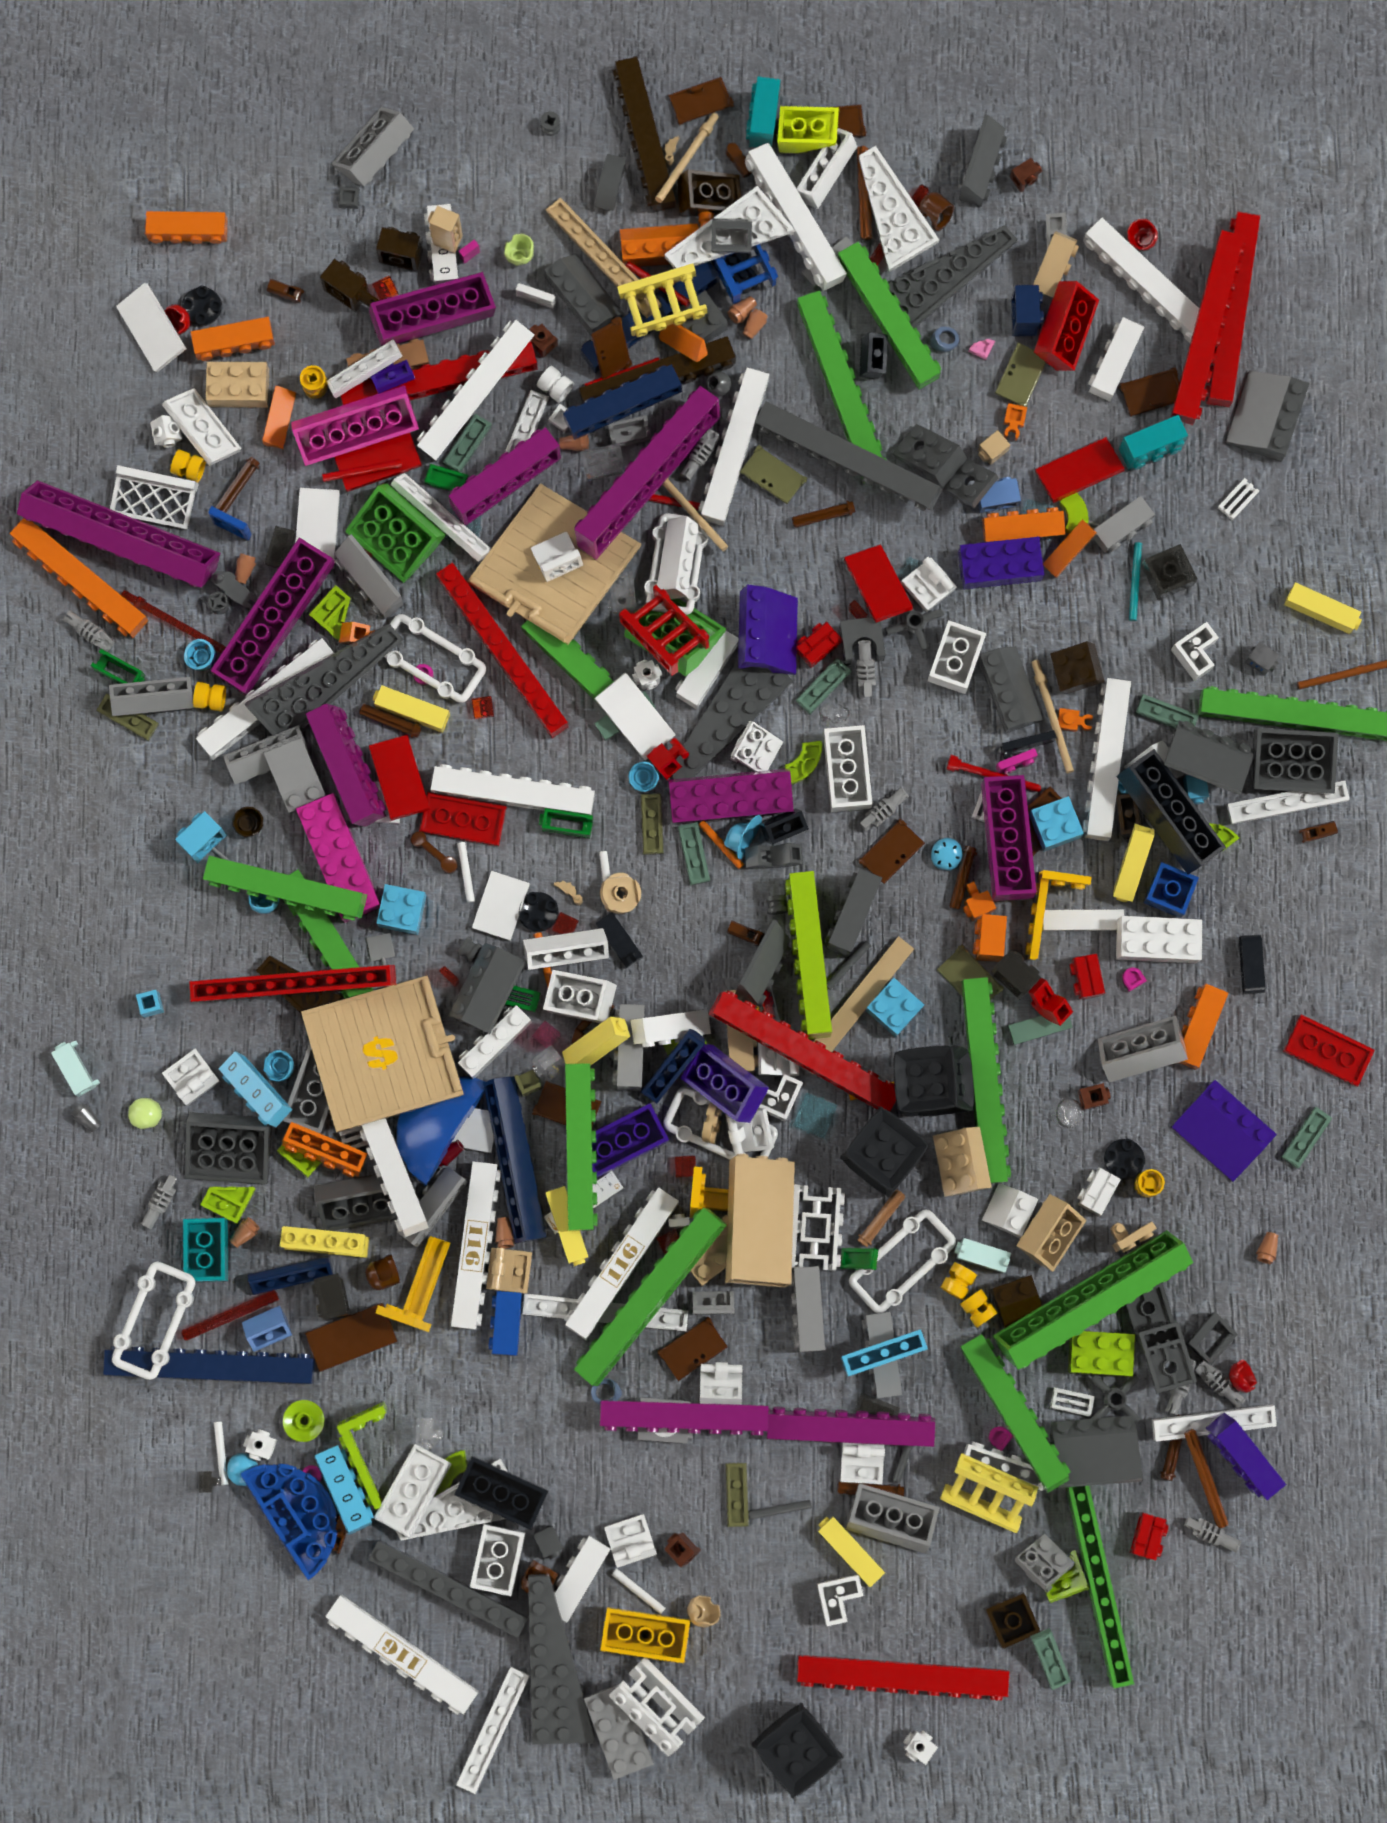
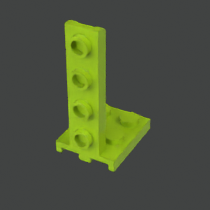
M384 1401L338 1422L337 1426L339 1433L342 1435L339 1437L343 1449L347 1448L350 1456H348L349 1463L352 1468L356 1467L359 1473L356 1476L360 1487L364 1486L368 1493L365 1495L369 1506L373 1505L375 1510L381 1507L382 1499L350 1430L353 1429L355 1432L364 1428L366 1422L370 1420L375 1423L383 1419L387 1412V1406Z

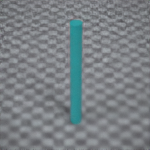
M1140 542L1134 543L1129 621H1137L1142 543Z

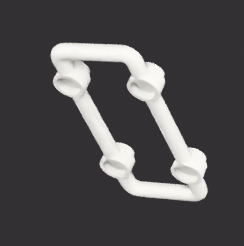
M665 513L659 518L658 526L653 529L655 547L650 580L644 585V592L647 595L646 604L655 598L653 586L658 583L666 522L668 519L685 515ZM699 525L687 597H684L687 600L686 607L678 606L686 615L693 611L694 604L700 597V589L697 587L702 550L708 543V536ZM662 604L652 609L658 612L668 611Z
M404 614L396 615L390 623L395 630L400 622L408 625L412 634H423L459 656L463 665H474L478 670L462 695L454 691L451 683L446 681L441 683L403 660V656L399 651H391L384 656L388 664L393 668L401 667L434 687L441 698H452L460 703L467 701L486 672L485 664L475 657L473 650L469 648L461 649L426 628L422 619L417 617L410 618Z
M683 1086L679 1088L664 1118L663 1126L665 1130L675 1134L678 1141L682 1143L690 1141L729 1160L735 1157V1153L716 1144L702 1142V1138L692 1134V1130L688 1126L677 1127L671 1124L684 1094L692 1097L697 1105H709L710 1103L708 1099L690 1087ZM769 1124L773 1144H775L778 1131L776 1127ZM762 1150L760 1156L769 1157L771 1150Z
M922 1210L915 1217L906 1218L903 1222V1228L878 1250L877 1262L908 1233L917 1232L920 1222L925 1218L948 1241L942 1248H935L931 1252V1258L898 1289L888 1291L884 1302L878 1305L857 1282L860 1277L871 1274L873 1270H856L849 1277L851 1288L873 1312L883 1313L890 1306L899 1305L902 1301V1295L936 1264L944 1263L948 1258V1253L955 1247V1236L932 1211Z
M154 1262L149 1266L146 1275L139 1278L138 1288L140 1290L122 1333L118 1334L113 1341L115 1350L112 1355V1362L116 1367L147 1380L157 1377L161 1366L169 1362L168 1350L183 1313L194 1302L192 1292L195 1287V1279L192 1275L164 1263ZM159 1270L187 1282L184 1291L176 1296L177 1309L160 1350H156L152 1354V1362L154 1364L149 1372L121 1360L120 1357L123 1350L131 1346L130 1333L147 1292L155 1288L154 1275Z

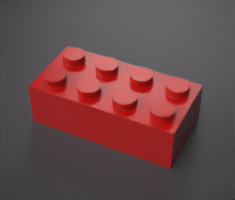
M1059 281L1033 353L1056 371H1075L1099 299L1078 281Z

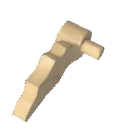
M679 136L669 139V142L665 144V161L669 166L674 162L673 153L676 151Z
M562 881L554 883V886L561 889L565 894L572 896L574 904H582L581 895H576L575 886H572L571 882L566 883Z

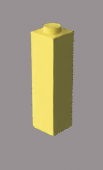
M1296 582L1284 603L1289 608L1348 634L1354 629L1357 630L1362 621L1359 618L1361 611Z
M381 685L380 690L375 691L373 696L374 705L377 709L414 723H419L441 733L444 732L450 717L449 710Z
M1134 824L1113 889V897H1116L1121 902H1133L1154 838V829Z
M609 1017L562 1051L565 1064L590 1063L592 1065L630 1038L625 1019Z
M565 1186L545 1192L568 1263H573L574 1266L586 1263L585 1259L588 1258V1254L580 1231L568 1230V1194Z
M833 1516L830 1519L825 1517L818 1524L820 1529L817 1531L869 1587L885 1574L879 1565Z

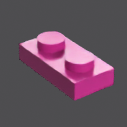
M1035 748L998 762L996 769L999 773L1004 772L1005 775L1012 773L1016 770L1015 767L1020 765L1027 767L1035 763L1034 760H1036L1038 754Z

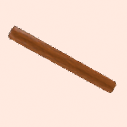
M860 146L857 148L861 239L867 241L872 239L871 203L859 162V155L868 151V147Z
M1194 1429L1188 1430L1184 1435L1216 1526L1224 1528L1228 1526V1521L1197 1432Z

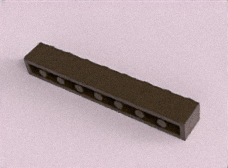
M638 56L615 61V69H612L614 81L618 80L619 87H617L619 99L623 98L622 112L624 117H628L629 123H626L628 134L633 136L634 141H631L633 153L637 152L638 155L636 165L638 171H642L643 177H640L642 188L647 190L648 195H645L647 207L651 206L652 213L675 208V197L672 188L662 203L655 200V197L668 180L669 174Z
M726 336L706 343L708 355L698 362L693 361L682 353H678L579 388V395L584 404V401L589 398L602 396L607 390L620 388L625 382H633L638 380L643 374H651L656 372L659 367L671 364L680 382L690 383L696 380V377L702 375L705 377L710 376L716 370H727L733 367V364H736V356L729 338Z

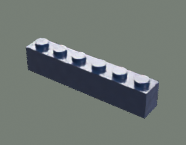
M672 364L669 366L664 365L659 367L656 372L641 375L638 380L623 383L620 388L607 390L602 396L589 398L584 401V404L577 407H569L566 409V412H563L564 421L573 439L576 440L681 393L682 384Z

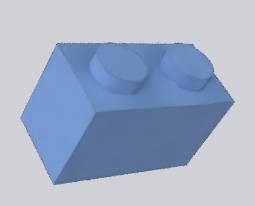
M1004 477L995 482L978 503L980 513L1019 507L1021 498L1017 478Z
M280 1305L242 1322L246 1339L254 1352L292 1335L288 1320Z

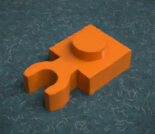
M1008 403L1004 424L1009 425V427L1005 429L1004 438H1007L1009 432H1014V440L1017 441L1020 434L1017 427L1023 428L1027 407Z
M1059 708L1058 722L1061 730L1076 732L1079 726L1085 731H1090L1092 726H1087L1084 721L1092 720L1093 716L1086 714L1081 717L1079 716V710Z

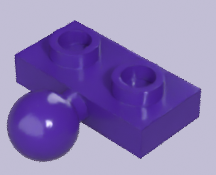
M407 360L393 365V362L371 376L378 394L415 379Z

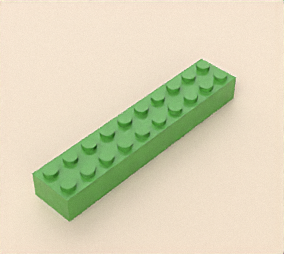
M1166 1230L993 1335L1002 1355L1018 1370L1025 1368L1035 1359L1047 1355L1055 1347L1062 1346L1068 1339L1080 1335L1086 1328L1098 1324L1104 1317L1116 1313L1122 1306L1134 1302L1140 1295L1150 1292L1153 1287L1168 1281L1171 1276L1186 1270L1189 1265L1193 1264V1261L1185 1244Z

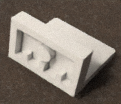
M567 532L531 547V551L547 582L583 566L581 555L578 549H575Z

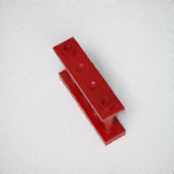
M655 585L653 586L655 598L635 613H629L626 609H623L619 613L620 623L673 676L678 672V659L699 643L706 650L709 648V635L704 629L700 630L670 599L666 590H661ZM660 603L668 610L648 626L643 627L639 623L640 618ZM672 617L680 623L679 626L661 640H656L652 636L656 629ZM686 630L694 637L674 653H669L665 649L667 644Z

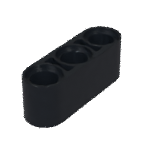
M1261 935L1239 936L1243 994L1265 993Z

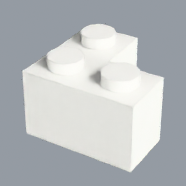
M1208 622L1175 643L1171 649L1194 682L1214 667L1205 650L1215 644L1219 637Z
M784 1074L777 1091L774 1092L768 1089L758 1109L766 1108L767 1114L786 1122L803 1082Z
M855 1574L816 1583L825 1625L831 1626L847 1622L843 1601L863 1596L859 1575Z

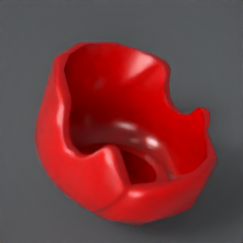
M1137 219L1128 227L1127 239L1136 250L1148 251L1156 244L1158 231L1149 220Z
M172 304L164 310L178 335L185 333L189 329L190 318L186 309L180 305Z
M1242 1359L1231 1366L1229 1379L1232 1386L1239 1392L1244 1393L1254 1390L1255 1387L1253 1386L1257 1381L1247 1361Z

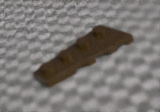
M270 955L256 970L260 975L299 972ZM334 991L282 995L300 1014L301 1011L333 1003L343 997Z

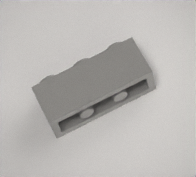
M1140 496L1096 527L1094 530L1097 534L1093 539L1104 553L1110 550L1114 552L1121 546L1122 541L1125 539L1129 541L1137 535L1136 531L1140 528H1143V530L1148 528L1153 523L1152 520L1155 513Z

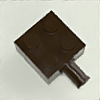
M333 259L320 276L324 291L355 313L362 303L370 308V303L380 301L369 293L365 276L360 272L355 273L350 270V266L342 260L339 262Z

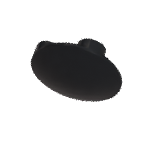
M202 285L190 290L185 295L182 307L188 312L191 323L209 325L220 316L222 303L215 291Z
M530 892L524 899L521 911L519 907L520 922L531 931L542 932L548 930L555 924L558 918L557 902L546 893Z
M1120 1139L1107 1147L1104 1154V1164L1110 1174L1122 1180H1128L1136 1177L1143 1170L1145 1155L1142 1148L1133 1140Z

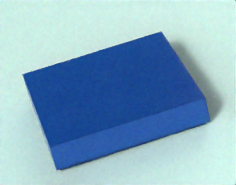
M211 506L208 513L214 525L249 541L252 534L247 523Z

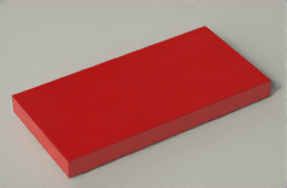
M410 432L334 457L339 471L401 459L402 467L342 478L347 492L422 466Z
M1107 437L1035 469V473L1050 499L1055 503L1123 472L1124 466Z
M881 544L844 557V562L875 623L913 610V605Z
M408 735L369 745L390 820L393 821L430 810Z
M427 792L426 798L430 810L423 812L420 825L421 832L493 846L500 845L506 806Z
M1302 1014L1299 1016L1283 1052L1356 1087L1359 1086L1375 1051Z

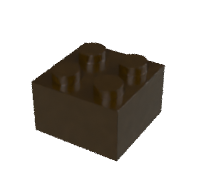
M382 227L376 247L379 263L417 272L423 252L421 237L412 231L405 233L394 227Z
M1086 641L1050 653L1060 692L1070 694L1105 682L1094 643Z
M1019 1592L983 1608L1001 1649L1041 1632L1024 1592Z

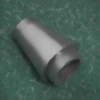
M83 1102L71 1113L75 1121L92 1132L102 1124L89 1105H85Z

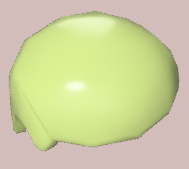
M525 234L513 235L512 240L505 244V258L516 266L528 263L533 258L534 253L532 239Z
M150 1098L135 1100L128 1110L130 1123L139 1129L155 1127L162 1116V1109L159 1103Z

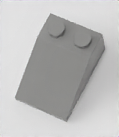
M301 737L264 752L288 812H292L296 808L326 796Z

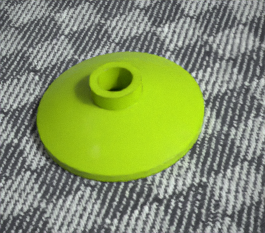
M299 1400L292 1403L286 1409L283 1416V1427L286 1434L298 1442H308L318 1437L325 1423L321 1408L309 1400ZM303 1417L308 1418V1423L306 1425L301 1424V1419Z

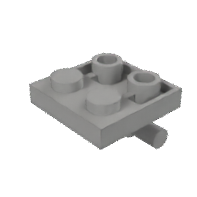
M1045 1534L1015 1559V1562L1026 1572V1576L1034 1584L1042 1587L1047 1593L1052 1589V1584L1069 1571L1075 1563Z

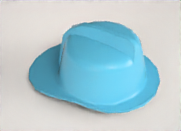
M756 815L749 824L738 823L728 831L724 845L737 852L738 859H742L745 856V848L749 847L756 836L762 822V817Z

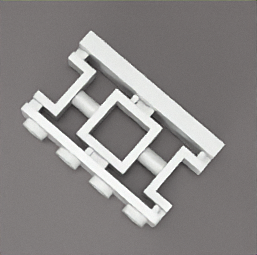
M794 1184L793 1269L803 1267V1259L824 1260V1271H836V1267H840L841 1255L837 1254L838 1246L842 1245V1234H838L839 1226H843V1213H840V1205H844L845 1193H841V1188L829 1187L828 1197L808 1196V1186ZM800 1192H803V1201H813L812 1213L802 1212V1218L798 1220ZM832 1194L836 1195L834 1223H831V1214H821V1202L832 1203ZM806 1218L826 1219L825 1239L805 1237ZM797 1233H800V1242L810 1243V1254H799V1262H795ZM830 1236H833L832 1262L828 1264L829 1256L818 1255L819 1243L829 1244Z
M644 1657L629 1673L636 1682L629 1687L622 1681L609 1696L651 1738L661 1751L670 1756L683 1743L676 1735L677 1732L682 1728L689 1735L705 1717ZM641 1683L650 1690L649 1693L640 1686ZM633 1692L642 1699L640 1703L631 1695ZM651 1697L665 1711L661 1718L646 1704ZM671 1713L680 1721L678 1724L670 1717ZM663 1722L672 1730L670 1733L662 1726Z

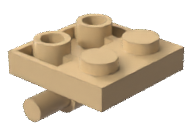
M1150 1222L1128 1234L1121 1223H1116L1111 1227V1233L1117 1241L1112 1247L1115 1252L1120 1250L1123 1253L1136 1246L1135 1241L1139 1240L1142 1242L1154 1235L1152 1231L1157 1228L1153 1222Z
M491 1248L486 1289L527 1294L532 1252Z

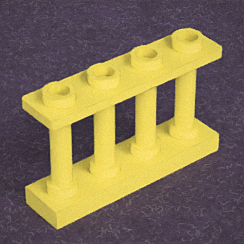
M693 263L617 286L620 300L625 298L628 301L635 326L630 327L632 336L642 337L648 334V331H661L666 329L668 325H681L687 319H700L708 313L706 304L699 305L692 283L693 277H696ZM679 281L685 284L692 306L691 309L682 312L680 311L673 288L674 283ZM660 287L666 289L673 312L672 315L661 317L654 294L655 289ZM640 293L647 295L654 320L646 323L642 322L635 300L636 295Z
M283 1226L280 1246L285 1248V1250L367 1258L370 1237L357 1233Z
M961 1453L954 1473L959 1475L953 1486L945 1484L940 1499L1017 1533L1022 1517L1018 1514L1024 1504L1032 1507L1039 1487ZM966 1478L978 1483L972 1494L960 1490ZM985 1487L997 1491L991 1503L980 1498ZM1005 1495L1016 1500L1011 1511L999 1507Z

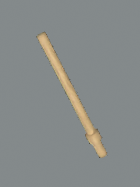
M712 113L708 121L700 127L699 134L655 197L657 202L662 203L701 143L713 131V126L719 118L716 113Z
M668 477L662 485L722 551H725L728 545L669 481Z
M1034 660L1031 663L1035 673V683L1039 686L1052 730L1055 731L1056 742L1067 774L1072 773L1074 769L1046 684L1048 682L1046 674H1043L1039 660Z

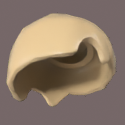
M698 1595L690 1600L687 1607V1613L691 1622L701 1628L714 1625L721 1616L719 1605L713 1604L711 1597Z

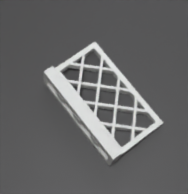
M117 465V477L110 506L111 510L116 511V503L123 498L129 507L122 512H116L134 519L188 530L195 492H197L199 485L197 482ZM121 479L129 481L133 487L124 494L120 489ZM146 484L152 492L142 497L138 488ZM165 488L169 490L172 496L162 502L157 492ZM136 491L140 500L131 505L125 496ZM182 492L189 493V501L181 506L176 496ZM155 495L160 504L150 509L145 500ZM174 498L179 508L169 513L164 504ZM143 502L148 512L140 516L136 514L133 508ZM162 506L167 516L161 520L156 519L153 512ZM182 510L185 515L184 524L176 523L172 516Z

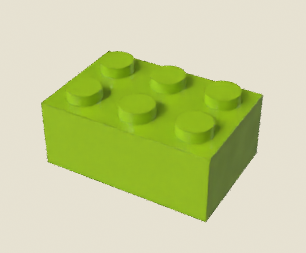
M1083 1331L1080 1335L1073 1336L1069 1339L1068 1373L1133 1376L1135 1334Z

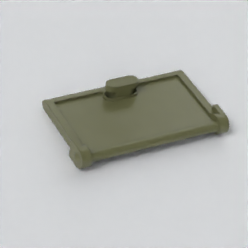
M1017 343L995 394L1019 406L1027 407L1046 362L1033 353V349Z
M760 445L756 447L753 455L740 471L744 476L785 504L790 502L799 488L808 479L764 450Z
M963 944L958 946L955 953L937 969L962 997L961 981L963 979L988 977V982L992 983L993 993L989 994L990 1000L1004 989L965 949Z

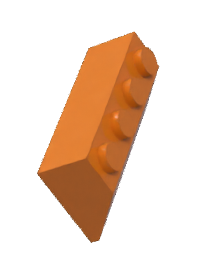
M698 223L620 229L623 264L626 265L627 262H631L638 267L670 264L664 257L665 253L699 229Z

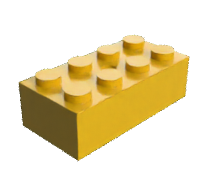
M607 1607L600 1651L684 1663L690 1619ZM642 1631H649L650 1636L643 1638L641 1635Z

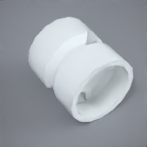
M553 366L548 367L537 382V387L543 392H550V397L558 403L567 397L574 386L572 380L566 376L561 377L559 370Z

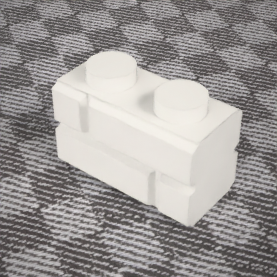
M1097 1168L1096 1171L1092 1170L1087 1178V1181L1090 1183L1086 1189L1082 1188L1078 1194L1077 1199L1080 1200L1078 1205L1097 1216H1101L1121 1179L1102 1168Z

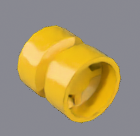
M314 365L304 368L300 373V382L304 393L313 399L321 398L326 394L328 384L324 371Z
M178 449L173 457L170 473L179 477L185 475L187 480L198 483L203 476L206 461L203 457L197 455L191 457L189 452Z
M197 682L194 689L193 707L203 709L209 705L211 710L223 711L226 701V686L214 684L210 687L205 682Z
M1154 1169L1145 1170L1134 1181V1188L1137 1194L1145 1198L1159 1194L1165 1185L1162 1174Z
M954 1262L949 1270L950 1277H945L940 1288L963 1301L969 1291L967 1287L973 1284L977 1274Z
M982 1289L960 1303L963 1310L971 1314L970 1320L976 1328L998 1313L992 1303H987L988 1297Z

